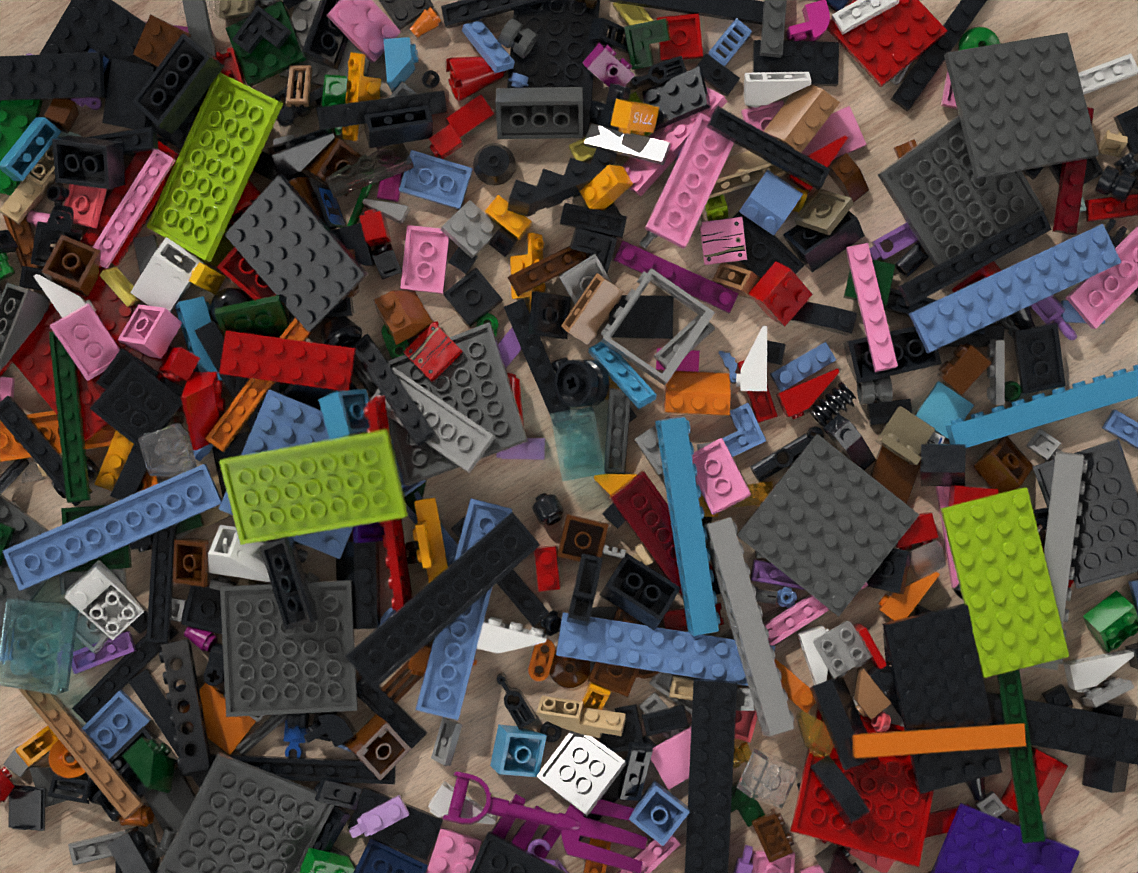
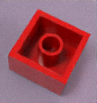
M777 261L748 293L772 320L783 326L789 323L813 295L790 268Z

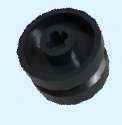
M573 359L565 361L559 366L554 380L555 392L559 400L564 405L570 407L599 405L605 400L610 386L609 374L606 368L595 360Z

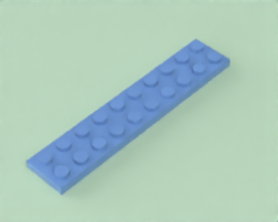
M1101 224L911 312L909 316L926 352L929 353L1122 262L1104 225Z
M203 464L3 550V554L19 591H22L219 506L222 499L207 464Z
M470 498L454 561L509 515L512 509ZM492 588L434 637L416 705L417 711L455 720L459 719Z
M562 613L556 651L557 656L701 679L737 681L739 685L748 686L734 639L703 634L693 636L689 632L659 627L653 630L647 625L591 616L588 626L567 622L568 613Z

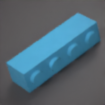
M204 296L178 302L175 309L178 319L182 322L181 329L187 349L190 353L200 358L194 368V372H217L194 330L211 322L209 303L205 302ZM217 372L218 380H221V382H223L220 375Z

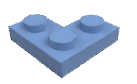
M749 403L730 411V417L737 431L723 437V440L732 457L766 442Z

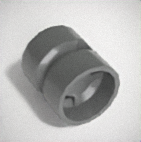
M511 18L500 33L498 42L506 48L512 47L515 54L525 58L533 48L538 34L529 28L523 29V24ZM520 35H522L523 37L521 38V40H520L519 43L517 44V43H516L517 40L519 39Z
M890 376L857 383V395L860 405L873 404L875 400L878 403L891 402L893 389Z

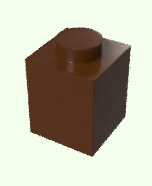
M53 99L44 117L60 131L68 134L79 115L76 103L71 99Z

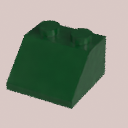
M141 737L123 757L146 788L165 793L171 791L175 758L171 755V748L164 742L159 743L154 739L149 740Z

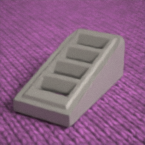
M364 199L362 202L366 208L370 210L377 209V212L381 211L385 217L400 224H404L410 211L408 206L372 199Z

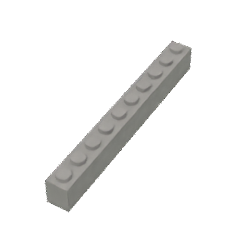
M1056 451L1043 553L1063 629V622H1068L1069 609H1065L1066 601L1071 600L1072 588H1068V581L1073 580L1074 567H1070L1071 558L1075 559L1077 546L1073 545L1074 537L1079 535V524H1076V516H1081L1082 503H1078L1079 494H1084L1085 482L1081 481V475L1086 473L1087 460H1083V454ZM1063 630L1066 641V630ZM1063 658L1032 667L1058 670V664H1063Z
M730 517L703 525L707 532L706 545L710 552L711 562L763 736H773L794 729V716L788 709V696L786 691L782 689L780 682L782 679L781 673L776 668L774 662L775 653L768 642L769 633L762 622V609L756 602V589L750 582V569L743 558L744 549L736 535L738 533L736 523Z

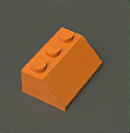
M675 371L665 384L664 413L729 416L731 398L729 373Z

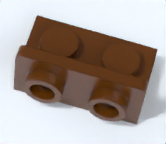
M774 808L770 810L771 813L751 821L769 863L793 853L791 846L794 845L790 833L785 834L782 826L786 824L781 813L776 814Z

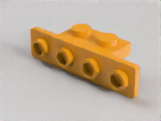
M350 53L345 103L380 98L381 78L364 76L365 54ZM359 125L342 127V138L357 141Z
M527 234L528 254L510 256L511 275L543 259L544 241L541 234ZM545 283L520 296H517L511 285L512 299L530 298L531 310L532 292L544 293L546 289Z
M435 497L420 499L414 502L418 521L413 529L414 541H418L419 544L417 559L419 563L422 562L423 568H426L429 583L448 567Z

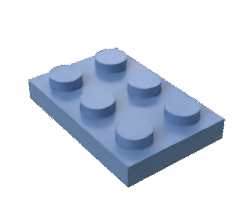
M411 150L399 191L460 210L473 168Z
M121 689L82 729L109 760L152 719Z

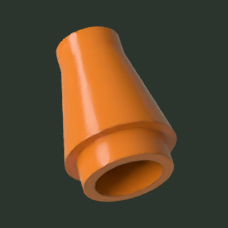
M430 7L422 12L416 22L410 27V30L419 38L421 35L438 27L442 20Z
M143 805L128 819L121 817L119 821L122 826L147 827L153 823L154 813L150 807Z

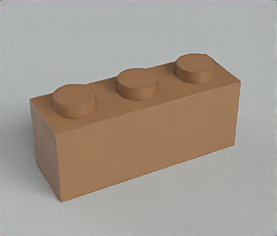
M596 273L561 326L569 334L588 345L596 337L602 323L608 319L612 308L621 300L624 291L616 284Z

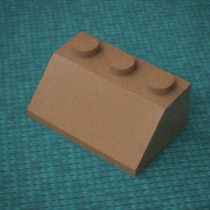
M811 84L792 93L763 132L802 153L840 102L824 89Z

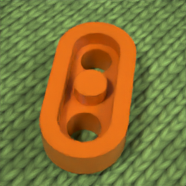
M548 638L546 642L536 644L533 649L528 673L535 681L545 680L550 673L555 654V645ZM547 645L549 650L542 652L541 646ZM536 666H542L543 671L537 673L535 671Z

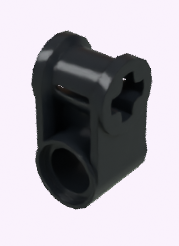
M216 642L210 651L209 661L204 673V681L210 686H216L224 682L223 645ZM215 671H217V675L220 676V678L214 680V676L212 675V673Z

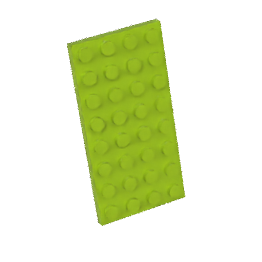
M219 73L210 85L146 227L165 238H169L177 245L203 260L211 262L283 103Z
M388 429L225 458L219 461L240 545L403 518L408 515Z
M1027 487L940 508L963 601L969 608L982 676L986 678L1069 657Z

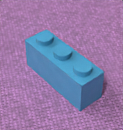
M36 117L1 160L0 170L13 181H23L53 144L52 139L57 138L62 131L45 117Z

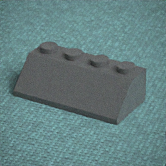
M582 87L496 88L497 139L583 138Z

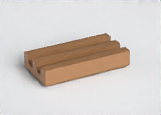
M290 65L286 95L287 107H292V105L300 107V105L309 107L312 79L311 65ZM295 71H298L296 99H293ZM304 71H306L303 99H301Z

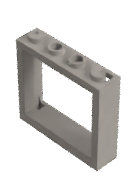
M651 268L648 274L643 272L637 282L640 285L637 290L631 289L625 300L628 303L625 307L622 308L620 306L613 315L616 320L612 326L606 325L601 333L604 336L601 342L665 385L715 312ZM650 281L701 316L663 373H660L611 339Z

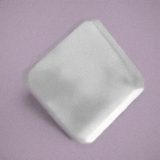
M935 540L910 551L912 552V570L918 578L946 566L943 547L939 541Z

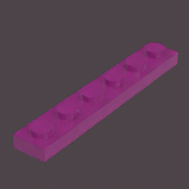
M622 241L614 258L615 262L639 273L646 272L648 274L652 268L692 297L727 313L731 312L739 294L625 241Z

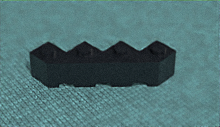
M597 147L591 164L570 158L564 175L543 168L537 186L516 179L509 196L507 210L529 217L536 214V211L551 208L561 204L563 200L580 196V191L605 167L615 164L617 153Z

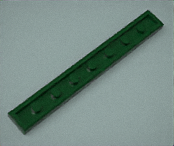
M49 332L67 503L91 500L77 366L55 333Z
M1018 669L998 674L997 680L1004 724L1023 723L1025 725L1026 746L1008 747L1022 843L1046 841L1021 677Z

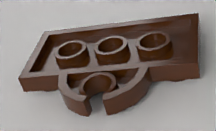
M619 607L613 617L615 621L645 625ZM595 662L588 681L628 697L636 677L642 679L652 678L660 672Z

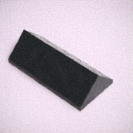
M320 0L302 53L307 60L338 70L349 39L326 15L339 0Z
M284 537L261 546L260 550L285 630L318 620L293 537Z
M1105 702L1097 707H1093L1092 711L1136 719L1138 707ZM1086 755L1082 785L1110 793L1125 792L1129 763Z

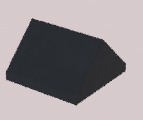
M921 444V486H965L966 444Z

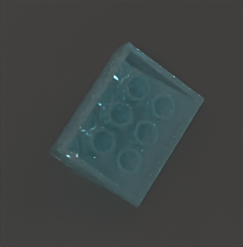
M6 599L0 645V686L54 695L68 691L79 610L72 604Z

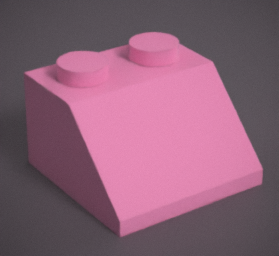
M138 304L118 341L146 356L162 359L173 338L177 335L182 322L166 308Z

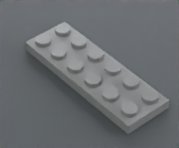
M393 367L394 372L436 433L426 443L468 473H471L495 437ZM378 388V390L375 392V394L373 395V397L370 399V401H371L375 396L383 395V394L381 393V391L379 390V388ZM385 399L388 417L403 426Z

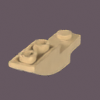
M53 144L0 209L3 215L17 224L22 222L31 209L35 210L47 194L49 186L55 181Z
M541 696L536 712L539 717L559 727L601 738L602 733L622 736L626 721L625 713L585 708L581 701Z

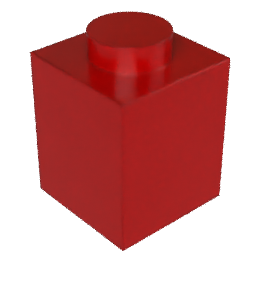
M450 124L429 138L431 142L430 150L435 157L439 155L441 159L447 158L463 147L461 139Z

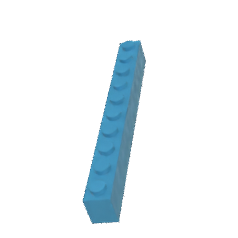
M1138 364L1133 366L1134 370L1126 372L1125 368L1112 372L1113 376L1106 378L1105 374L1092 378L1093 382L1088 384L1085 383V380L1072 384L1073 388L1065 390V387L1052 390L1053 394L1045 396L1044 393L1031 396L1032 400L1025 402L1024 399L1011 402L1012 406L1004 408V405L991 408L992 412L984 414L983 411L971 414V419L964 420L963 417L950 420L951 425L945 426L950 444H966V448L1138 397Z
M686 417L655 421L687 629L693 636L719 631L720 616L715 609L717 596L715 591L712 590L711 584L714 582L712 570H709L710 552L705 545L707 532L702 525L704 512L702 506H699L698 500L701 493L695 480L697 467L692 461L694 447L692 442L689 441L690 423L688 420L686 421Z

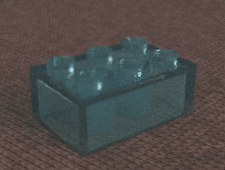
M589 406L551 413L550 417L562 481L605 474L593 407Z

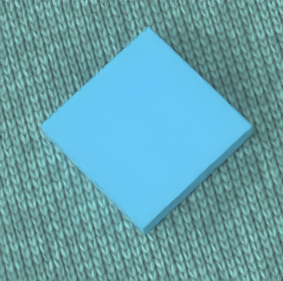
M938 381L915 416L935 428L937 433L949 440L945 426L951 425L950 420L963 417L965 420L974 404Z

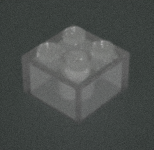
M754 748L736 788L750 798L782 809L800 769L785 759Z

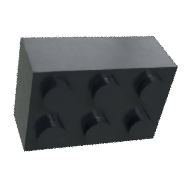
M70 135L52 139L55 182L103 189H112L125 185L123 142Z
M626 553L603 588L600 596L655 630L681 588Z

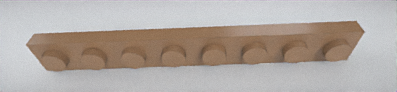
M34 675L19 689L124 819H128L144 804L39 675Z

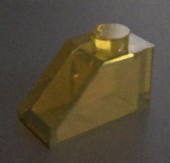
M772 481L746 484L752 495L732 505V507L760 505L772 491Z
M804 711L798 712L796 719L805 747L809 748V752L816 757L829 756L834 745L825 723Z

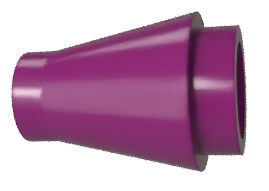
M188 626L184 632V637L188 638L203 652H210L214 643H217L218 640L214 632Z

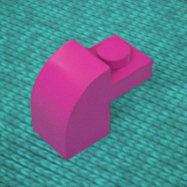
M826 0L804 6L802 13L805 22L788 27L786 31L788 41L792 39L801 41L806 39L808 35L810 41H817L822 37L830 21Z

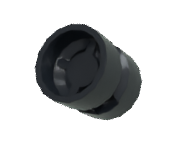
M1108 165L1101 175L1095 191L1103 195L1111 193L1113 199L1124 203L1137 177L1127 173L1120 175L1119 170Z

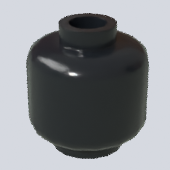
M543 493L535 498L536 502L533 504L532 510L541 524L551 526L562 519L561 515L564 509L556 495Z

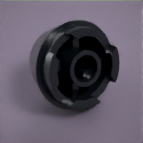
M498 143L487 144L480 148L473 161L476 176L483 183L493 186L507 182L513 176L516 167L515 157L511 150Z
M345 316L337 317L323 326L321 330L322 342L327 345L351 348L352 344L362 338V329Z

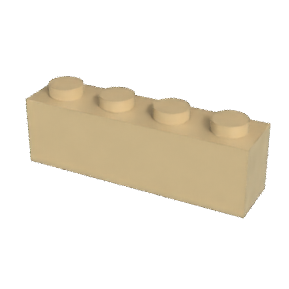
M750 151L727 157L709 198L759 183L767 170L776 176L788 173Z

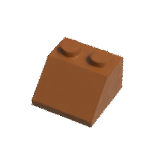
M392 290L374 299L377 312L396 345L425 331L433 323L415 291Z

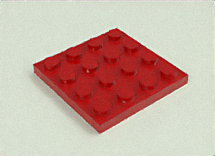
M900 0L899 4L843 35L833 19H830L827 30L880 88L947 33V29L919 0Z

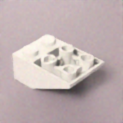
M166 237L150 259L130 293L148 306L166 308L171 312L192 284L189 279L193 269L197 267L199 262L202 264L203 262Z
M220 525L208 553L209 573L270 582L260 547L266 545L267 542L261 541L240 545L236 527Z
M99 560L67 589L65 595L66 600L112 640L144 612V609L117 576Z
M490 616L489 619L485 618L477 649L499 654L546 642L547 634L540 628L531 627V630L523 628V624L511 622L509 625L502 623L500 618Z

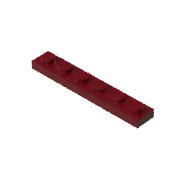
M1087 107L1092 124L1094 108ZM1087 159L1062 163L1053 232L1068 235L1077 234Z

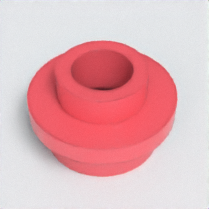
M881 711L872 719V726L876 732H883L889 729L891 718L885 711Z

